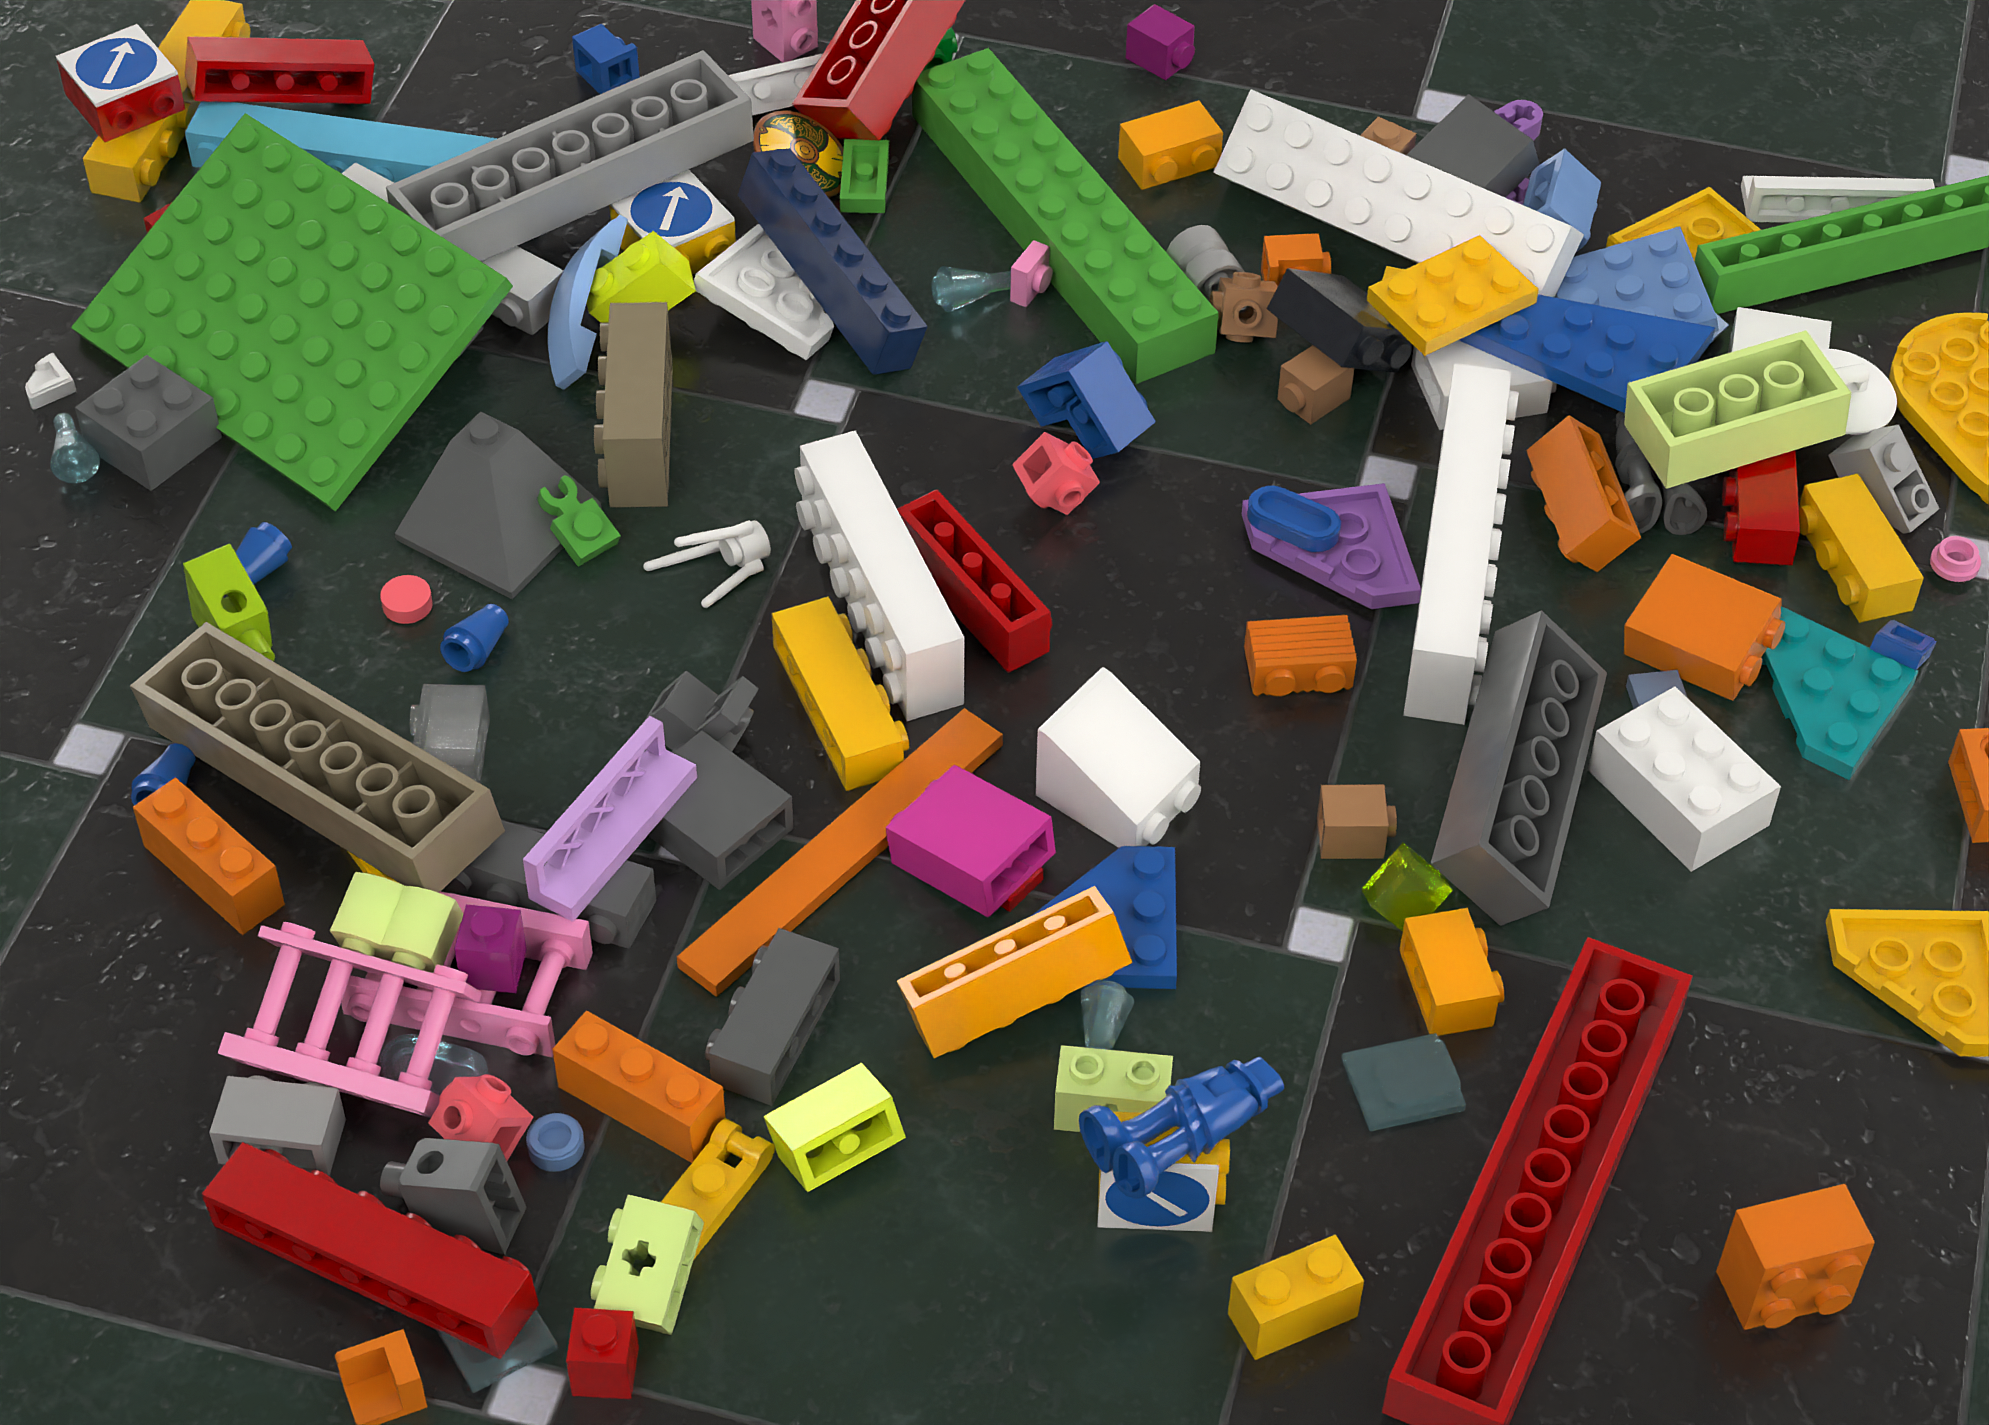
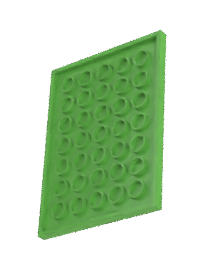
M245 113L71 328L82 338L127 369L148 355L213 397L219 422L216 428L223 435L336 512L505 298L513 285L502 274Z

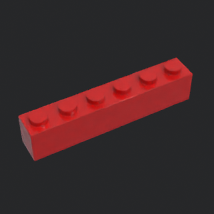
M242 1142L202 1192V1197L215 1227L498 1359L502 1358L539 1305L532 1275L516 1259L511 1257L497 1258L482 1251L476 1243L465 1236L454 1235L451 1237L433 1229L425 1219L414 1213L403 1215L385 1207L378 1198L368 1192L359 1191L356 1194L337 1185L324 1172L319 1170L308 1172L292 1165L286 1157L273 1149L262 1151Z

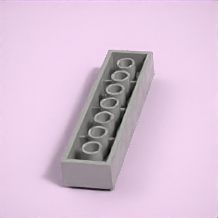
M702 50L386 186L388 203L482 262L754 141L751 98Z

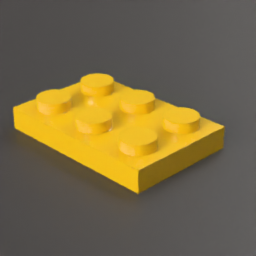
M1478 235L1369 286L1367 301L1426 356L1535 304L1539 289L1483 237Z

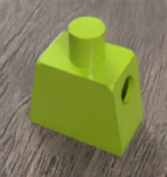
M229 543L183 563L191 613L198 627L207 622L274 661L275 655L271 650L273 645L268 611L231 544Z

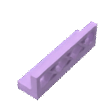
M649 716L523 858L530 900L573 922L696 780V764L665 749L663 722Z

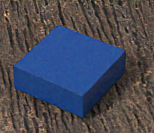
M1890 620L1876 633L1870 649L1911 669L1917 670L1930 657L1937 641L1902 623Z

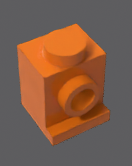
M1319 234L1264 236L1261 263L1263 281H1274L1278 286L1287 268L1331 274L1330 253L1322 252Z

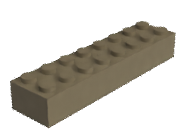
M207 622L130 685L151 729L174 743L188 747L196 757L404 886L420 887L439 893L505 832L490 789Z

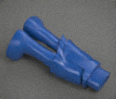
M1256 1057L1245 1064L1233 1060L1227 1063L1225 1068L1218 1066L1195 1076L1177 1080L1175 1086H1168L1165 1090L1166 1097L1147 1111L1123 1122L1108 1107L1091 1106L1079 1115L1080 1132L1089 1153L1100 1170L1106 1174L1113 1170L1114 1180L1119 1190L1127 1197L1139 1199L1150 1194L1159 1181V1175L1186 1154L1195 1163L1202 1152L1209 1154L1222 1139L1243 1126L1252 1117L1268 1108V1099L1282 1092L1284 1084L1279 1074L1261 1057ZM1173 1127L1179 1128L1172 1134L1156 1142L1155 1144H1152L1148 1147L1145 1146L1147 1143L1154 1140L1163 1133L1167 1132L1168 1130L1172 1129Z

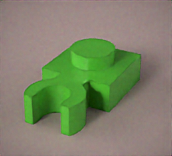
M564 475L561 477L558 485L561 492L565 495L564 498H554L546 487L540 489L537 497L540 507L545 512L557 515L558 517L552 521L550 530L578 567L618 544L621 537L619 532L593 497L582 504L576 498L577 486L570 477Z

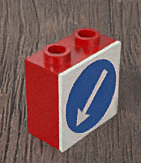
M138 24L56 56L65 95L104 143L186 109L177 70Z

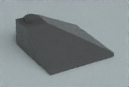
M480 412L450 440L396 530L395 538L416 551L513 600L564 548L550 530L552 521L558 518L557 515L545 512L538 503L537 497L540 489L546 487L554 498H564L565 495L561 492L558 485L561 477L566 475L575 482L577 486L576 498L581 504L593 497L601 508V502L521 431Z

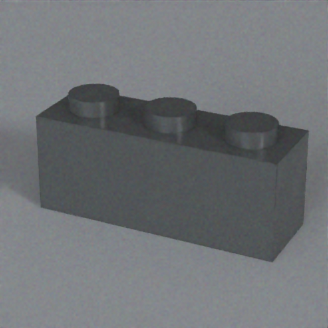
M778 928L769 946L763 945L758 950L752 966V977L746 987L740 986L735 991L729 1006V1018L722 1030L716 1028L709 1037L705 1049V1059L710 1063L712 1081L723 1086L725 1090L770 1106L773 1105L840 981L839 948Z

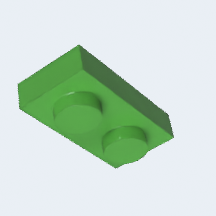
M844 139L840 212L885 213L889 140Z

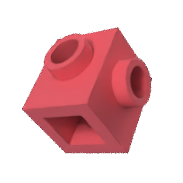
M1046 432L1012 464L1028 496L1034 503L1044 509L1049 506L1066 515L1078 506L1100 483L1090 466L1093 459L1084 447L1074 441L1068 444Z
M484 1074L478 1077H455L442 1091L439 1097V1105L428 1123L444 1139L499 1144L506 1161H508L532 1121L533 1116L510 1095L511 1089L504 1081L495 1076Z

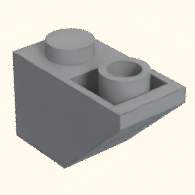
M1899 425L1874 429L1867 434L1853 435L1828 455L1839 478L1859 474L1890 525L1903 534L1912 532L1940 509Z

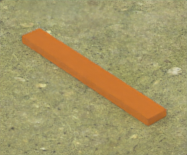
M967 709L961 710L677 956L678 968L714 996L720 995L753 966L758 950L763 945L769 946L778 928L791 932L889 846L885 827L890 824L892 818L898 812L904 811L925 791L932 781L939 779L954 764L972 773L1003 746V734Z

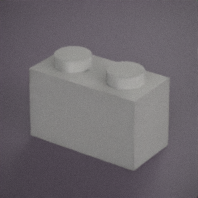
M227 1076L209 1133L218 1164H226L241 1143L244 1142L262 1151L273 1149L286 1157L292 1165L308 1172L319 1170L329 1176L346 1118L338 1088L328 1087L317 1082H307L304 1084L279 1082L264 1076H251L249 1078Z

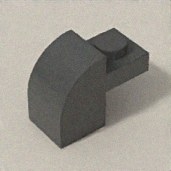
M685 671L662 691L646 719L651 716L663 722L665 745L672 750L679 744L688 742L703 730L732 752L751 721L754 710L748 706L759 688L742 676L724 692L717 695L697 678Z

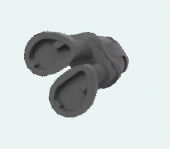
M1619 411L1615 420L1617 426V458L1615 466L1620 481L1630 485V489L1624 493L1639 533H1644L1653 527L1660 515L1661 506L1663 508L1662 515L1665 528L1669 532L1676 535H1687L1697 531L1707 518L1705 502L1688 483L1666 489L1661 482L1663 489L1662 504L1659 487L1654 479L1659 477L1625 427V413Z

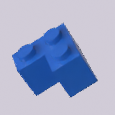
M1108 341L1055 357L1017 386L1041 427L1067 419L1092 459L1119 452L1156 422L1147 408L1145 398L1136 390L1123 368L1121 358L1112 350Z

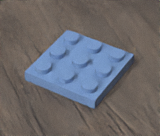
M1680 226L1573 257L1556 294V298L1712 326L1715 327L1714 332L1719 331L1717 316Z

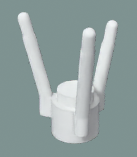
M748 520L732 527L677 537L674 540V544L677 547L702 545L645 562L643 567L646 571H652L721 551L725 562L729 566L737 564L742 568L702 600V607L708 608L747 577L764 570L761 560L770 555V542L761 524L757 521Z

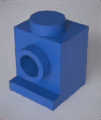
M603 24L572 36L575 69L599 94L640 78L637 47L633 43L626 45L620 37H615Z

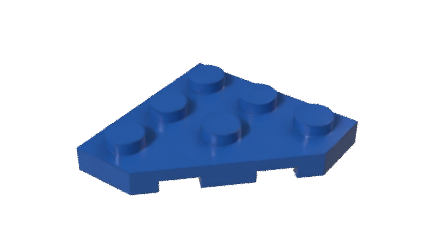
M1121 846L1033 914L1035 915L1095 886L1115 914L1132 963L1115 971L1108 978L1096 980L1084 987L1176 989L1175 847Z

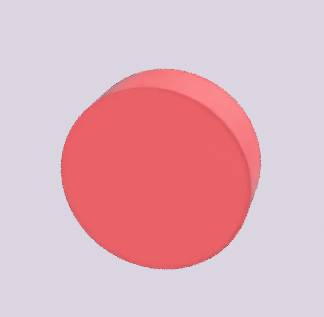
M402 575L395 577L383 586L380 594L384 614L396 623L409 624L417 622L429 614L433 605L429 584L418 576Z

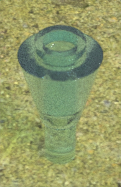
M942 266L939 268L937 276L932 280V295L937 304H940L946 312H951L989 295L990 292L1010 290L1011 271L987 274L986 272Z
M67 413L58 414L53 421L57 435L51 458V470L58 479L67 483L86 481L97 472L100 465L99 455L75 429L73 418Z
M1097 981L1093 986L1082 989L1080 993L1085 1045L1087 1048L1112 1050L1134 1005V998L1125 992V988L1116 982Z

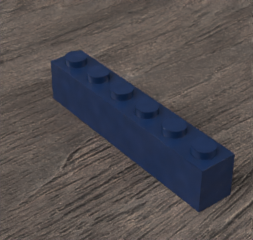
M790 148L753 152L743 177L738 197L870 372L875 375L910 369L928 327Z

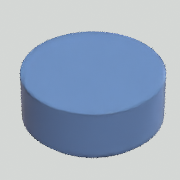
M552 1113L538 1118L530 1126L526 1136L531 1161L537 1167L546 1171L557 1172L569 1169L581 1159L584 1153L585 1144L581 1125L573 1117L566 1114Z

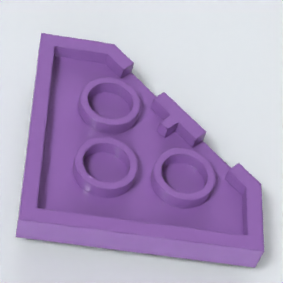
M1385 483L1299 494L1331 508L1338 514L1341 520L1340 536L1337 544L1323 552L1303 550L1256 529L1247 518L1248 500H1243L1241 514L1253 550L1370 609L1419 603L1421 588Z

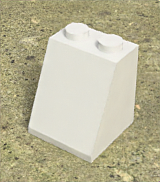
M1104 667L1038 728L1036 796L1118 848L1121 846H1147L1149 843L1152 845L1156 844L1165 834L1169 822L1180 811L1184 813L1189 811L1200 795L1201 786L1198 785L1200 761Z

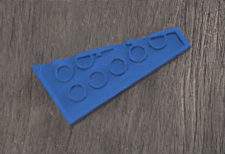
M1538 294L1535 304L1480 329L1459 341L1625 413L1627 384L1629 382L1696 363L1712 342L1715 327Z

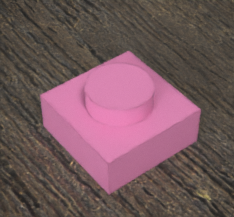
M1033 240L1012 265L1011 302L1027 307L1038 293H1043L1048 288L1053 274L1052 268L1049 267L1050 246Z

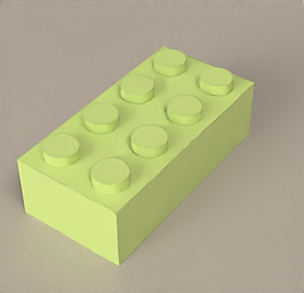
M1805 330L1629 382L1627 384L1624 425L1667 489L1845 435L1851 391Z

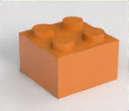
M1841 1184L1736 1210L1716 1272L1744 1330L1765 1325L1767 1328H1777L1786 1325L1798 1316L1814 1312L1828 1315L1847 1307L1853 1300L1875 1242L1846 1185Z

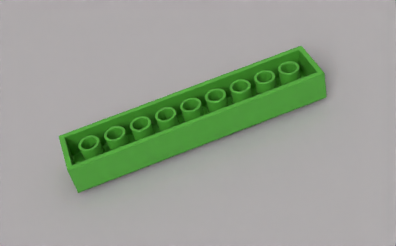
M989 48L921 72L912 91V116L1024 251L1033 240L1050 246L1049 267L1053 270L1050 282L1101 343L1108 341L1112 350L1121 358L1127 375L1135 384L1215 353L1218 311Z

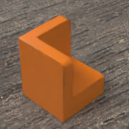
M404 1329L341 1350L335 1354L340 1378L356 1425H380L427 1408L421 1377Z

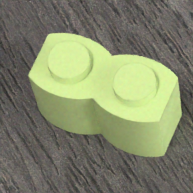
M355 872L330 932L341 948L380 959H390L394 963L433 973L435 966H443L462 921L463 912L455 899L444 894L420 887L404 886L377 875Z

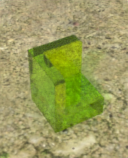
M1404 842L1362 888V892L1371 907L1402 932L1405 918L1432 914L1453 891L1443 874Z

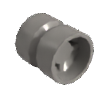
M1197 225L1184 230L1174 238L1166 251L1208 301L1210 300L1211 291H1218L1220 277L1233 278V273L1244 272L1234 255L1229 252L1217 231L1208 225Z

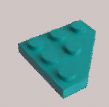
M1781 606L1780 620L1785 622V630L1776 648L1773 650L1767 648L1762 655V665H1767L1774 680L1772 689L1785 719L1790 718L1797 733L1796 744L1802 758L1850 780L1913 687L1918 670L1911 669L1871 650L1859 642Z

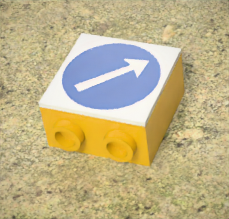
M690 170L609 205L611 221L619 215L628 219L620 246L624 251L631 244L638 242L650 232L655 231L689 260L692 274L699 272L736 242L734 217Z
M1113 1112L1121 1122L1141 1114L1138 1112ZM1173 1127L1172 1129L1168 1130L1167 1132L1163 1133L1162 1135L1147 1143L1145 1146L1148 1147L1152 1144H1155L1156 1142L1169 1136L1179 1128ZM1222 1139L1209 1154L1202 1152L1195 1163L1186 1154L1159 1175V1181L1150 1194L1139 1199L1127 1197L1119 1190L1114 1180L1113 1170L1106 1174L1099 1168L1098 1227L1212 1232L1215 1205H1225L1226 1174L1229 1173L1230 1140Z

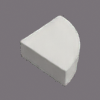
M53 353L36 363V371L32 374L29 381L26 382L25 386L29 403L33 410L77 392L74 380Z

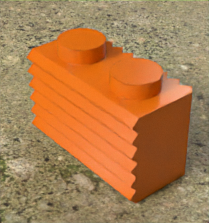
M1348 615L1247 621L1244 649L1254 695L1259 696L1264 693L1267 696H1284L1292 691L1298 694L1302 690L1307 693L1311 690L1333 693L1342 688L1349 690L1353 687L1357 657Z

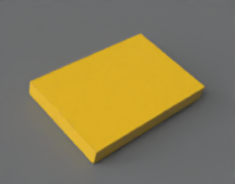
M1708 187L1608 236L1606 247L1680 226L1695 261L1698 245L1761 229L1712 188Z

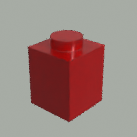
M574 1308L566 1358L572 1396L632 1398L639 1349L634 1311Z

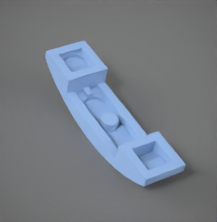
M621 215L605 225L574 254L558 281L552 299L548 322V351L555 385L563 390L585 374L596 333L580 324L595 270L602 268L619 254L628 221L627 218Z

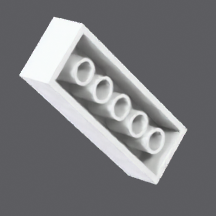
M852 431L801 445V467L795 468L796 483L802 495V501L796 503L800 524L804 530L811 529L814 535L813 544L817 558L821 564L828 563L831 569L830 578L834 592L838 598L845 597L848 603L847 611L851 626L856 633L862 632L866 639L865 648L871 666L873 668H881L884 674L883 685L889 702L891 704H899L907 721L963 705L964 636L857 432Z

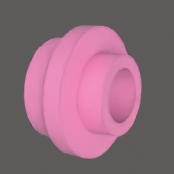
M1951 536L1935 546L1930 557V564L1932 569L1942 578L1954 582H1964L1973 579L1978 574L1981 558L1978 547L1971 540L1961 536Z

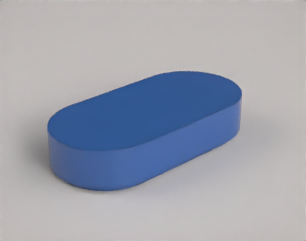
M1278 486L1261 487L1255 490L1249 497L1247 518L1256 529L1310 552L1327 551L1337 544L1340 536L1341 520L1338 514L1331 508Z

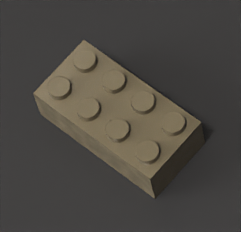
M667 302L610 303L609 323H600L601 351H607V356L598 357L599 385H605V390L596 391L597 419H603V424L594 426L595 454H604V459H598L599 488H608L610 507L668 506L673 366Z

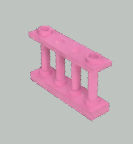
M440 891L439 893L455 899L463 914L466 904L521 910L527 947L525 958L541 961L522 1011L491 1005L496 991L479 990L482 992L479 1003L455 997L443 1035L509 1048L511 1051L521 1055L538 1054L553 1057L552 1049L555 1047L552 1020L551 1017L544 1016L562 968L568 966L586 970L593 954L589 921L575 919L572 922L561 915ZM460 926L443 966L450 967L455 957L454 948ZM367 972L365 978L350 976L341 1002L343 1014L350 1015L359 1021L367 1022L382 976ZM402 986L390 1024L421 1030L433 990L420 986L417 989Z
M283 922L281 930L261 925L258 936L281 948L253 1029L247 1028L244 1037L225 1032L218 1054L242 1064L305 1082H317L328 1087L338 1088L339 1092L431 1118L439 1105L440 1095L430 1091L433 1082L428 1080L454 998L459 997L479 1003L482 992L466 983L468 974L442 965H436L434 972L430 973L313 940L315 931L288 922ZM306 954L331 961L305 1041L304 1043L298 1042L296 1050L293 1052L277 1047L279 1037L274 1035L301 956ZM356 968L381 975L382 978L355 1058L349 1057L345 1067L328 1062L330 1052L325 1049L352 969ZM405 982L433 990L407 1072H400L398 1081L380 1077L381 1067L376 1064L403 983Z

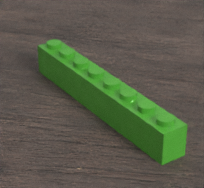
M1989 175L1698 245L1694 262L1716 314L1736 310L1737 307L1753 306L1988 248Z

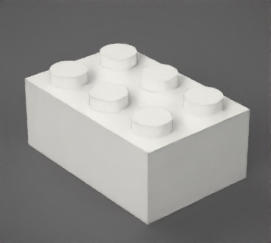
M1676 687L1669 689L1598 729L1588 766V771L1691 872L1768 827L1781 788L1771 776Z

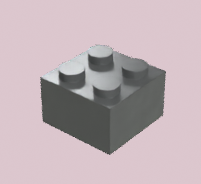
M148 355L144 356L75 407L85 448L150 491L222 438L221 432L216 428L219 422L213 397Z

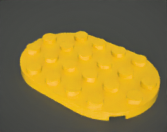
M1966 312L1939 316L1916 326L1901 340L1891 365L1889 381L1896 393L1897 407L1904 417L1959 478L1989 505L1988 314Z

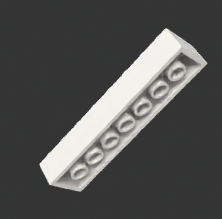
M1252 89L1246 98L1213 172L1235 184L1416 263L1423 262L1480 235L1539 289V295L1549 297L1556 296L1584 236L1583 233L1571 225Z
M1454 363L1403 716L1464 725L1468 704L1475 705L1482 676L1474 675L1473 673L1474 671L1484 673L1488 649L1487 638L1479 637V633L1489 634L1493 608L1491 601L1484 600V596L1493 597L1497 575L1496 565L1488 564V560H1498L1502 531L1493 528V524L1502 525L1506 495L1497 493V488H1507L1510 460L1501 459V455L1511 454L1515 428L1514 425H1506L1505 423L1506 420H1515L1519 392L1510 391L1512 371Z

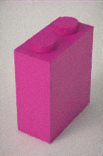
M955 764L939 779L932 781L913 803L904 811L898 812L892 818L890 824L885 827L892 864L986 917L992 915L1019 886L1056 853L1051 816Z

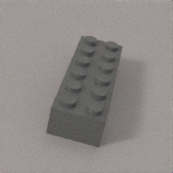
M1542 610L1495 631L1431 860V865L1500 926L1542 911L1550 906L1607 672Z

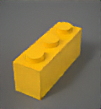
M1859 474L1805 485L1799 504L1800 533L1808 538L1816 551L1819 565L1822 569L1828 571L1837 586L1841 601L1845 605H1849L1858 622L1861 623L1913 611L1924 577Z

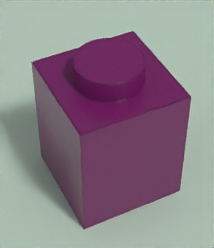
M1154 4L1127 24L1126 59L1167 80L1178 70L1187 67L1193 59L1195 47L1193 46L1195 26Z
M466 904L454 948L458 970L468 974L466 983L478 990L516 993L527 950L521 910Z

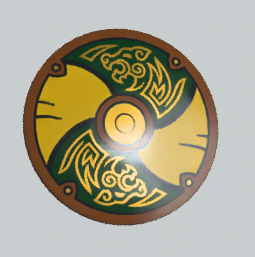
M775 111L760 119L753 132L755 152L790 148L828 198L840 192L844 149L827 128L812 118L793 111Z

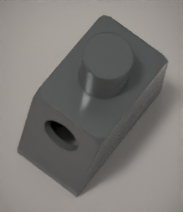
M424 1138L417 1142L407 1164L390 1161L384 1167L381 1175L380 1188L382 1194L404 1199L410 1213L425 1219L433 1229L451 1237L454 1235L465 1236L476 1243L479 1248L499 1254L506 1253L527 1208L501 1147L495 1143Z

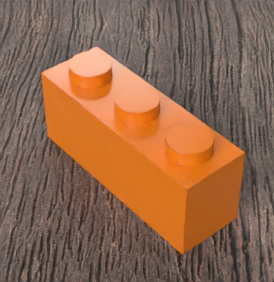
M1569 415L1526 450L1533 467L1531 471L1532 479L1542 490L1547 503L1544 506L1545 513L1555 524L1560 537L1557 542L1558 547L1572 563L1580 562L1598 572L1641 538L1599 433Z
M176 777L133 806L144 847L240 934L244 935L285 905L276 866Z
M587 1010L552 1049L559 1088L691 1163L709 1143L717 1124L726 1118L723 1086Z

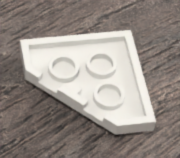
M757 224L695 275L694 285L698 293L708 298L713 304L721 306L740 318L751 328L759 330L783 345L791 353L797 354L805 360L811 357L830 339L834 329L833 321L824 313L821 305L760 224Z

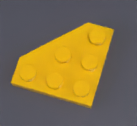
M1829 909L1826 928L1832 961L1836 968L1957 1055L1989 1057V911Z

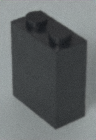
M1287 268L1267 307L1268 311L1341 367L1398 373L1400 367L1408 360L1411 354L1413 344L1367 301V293L1343 275Z

